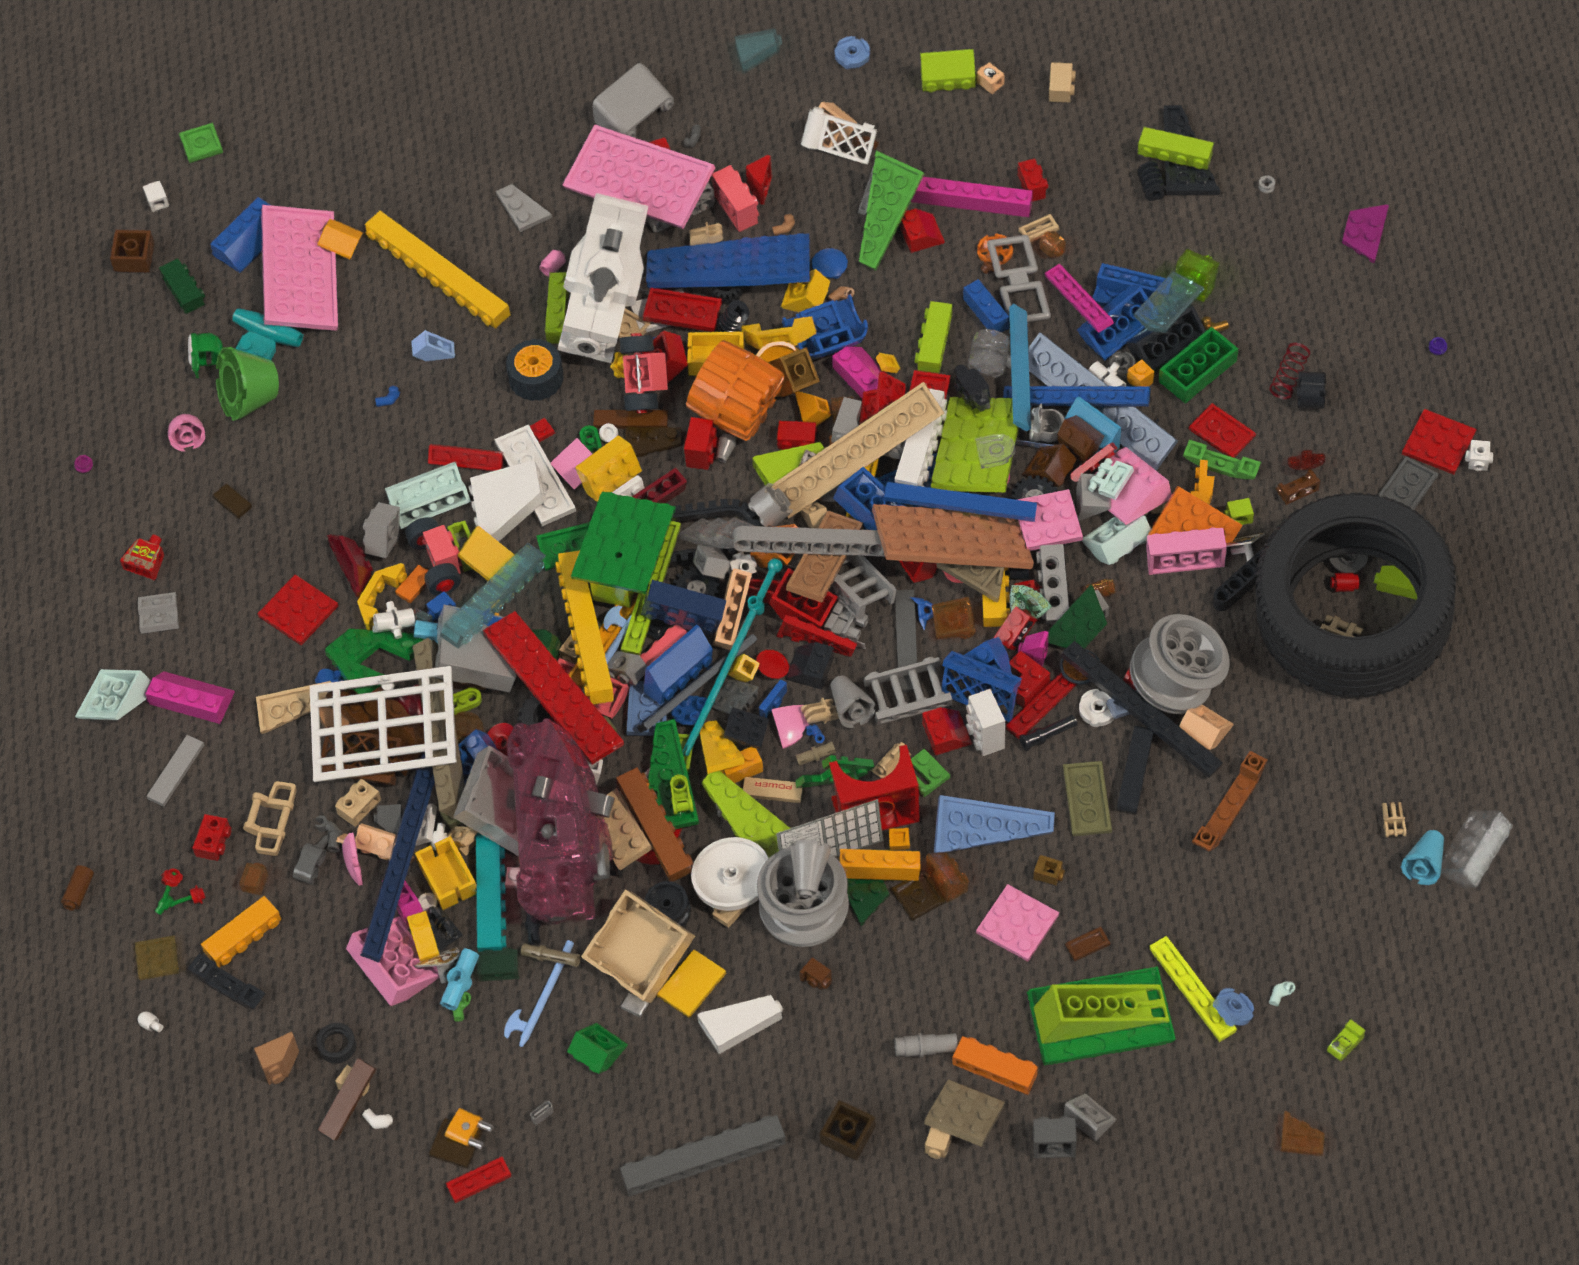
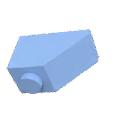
M425 330L412 340V353L414 357L424 361L454 358V342Z

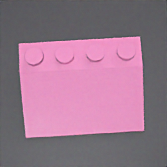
M1127 447L1119 450L1110 458L1113 461L1111 466L1117 460L1133 466L1134 469L1117 499H1111V509L1108 510L1125 525L1168 501L1172 496L1169 481Z
M400 916L392 921L379 963L360 956L368 928L352 933L346 947L347 951L390 1006L408 1000L439 979L436 966L415 968V965L421 961L413 936L408 931L409 927H407Z

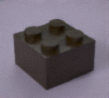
M838 1100L820 1132V1144L857 1161L876 1128V1117Z

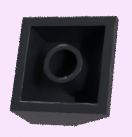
M817 642L797 647L786 680L822 690L834 660V647Z

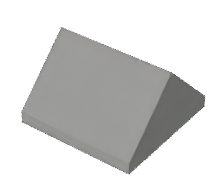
M1081 473L1076 486L1078 520H1084L1111 509V498L1099 494V487L1094 492L1088 490L1090 479L1096 474Z
M1087 1094L1069 1100L1065 1104L1064 1116L1075 1118L1076 1126L1095 1142L1116 1121L1115 1117Z

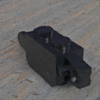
M963 364L956 366L955 389L958 394H962L965 404L968 403L972 409L977 408L980 412L991 408L989 385L977 369L968 370Z

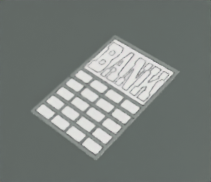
M878 799L776 833L779 851L790 847L791 842L796 844V840L818 841L820 846H823L824 843L830 845V853L837 857L840 855V849H860L883 841Z

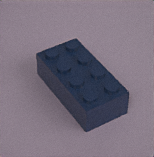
M652 580L645 596L641 615L652 620H663L666 624L681 625L688 630L698 625L704 634L715 635L722 621L726 600Z

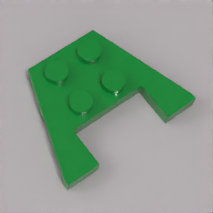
M830 755L822 761L823 769L828 770L822 774L802 775L795 781L796 788L833 784L829 762L837 761L842 771L856 780H859L861 776L867 775L868 771L874 768V762L872 759L854 758V761H848V757L844 756L840 757L841 760H838L835 755Z

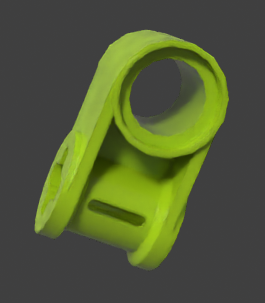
M683 775L673 776L670 780L674 815L688 810L694 812L687 778ZM677 785H683V786H684V787L681 788V789L675 788Z

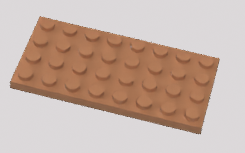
M885 504L873 505L872 513L886 560L1032 569L1034 562L1030 550L1025 545L1018 519L939 508L891 506Z

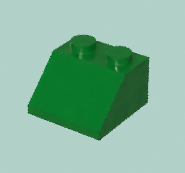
M595 1023L575 1033L567 1052L575 1060L587 1065L592 1072L600 1074L611 1067L628 1044L598 1023Z

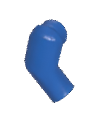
M391 386L387 396L375 398L376 406L392 405L400 396L398 387Z

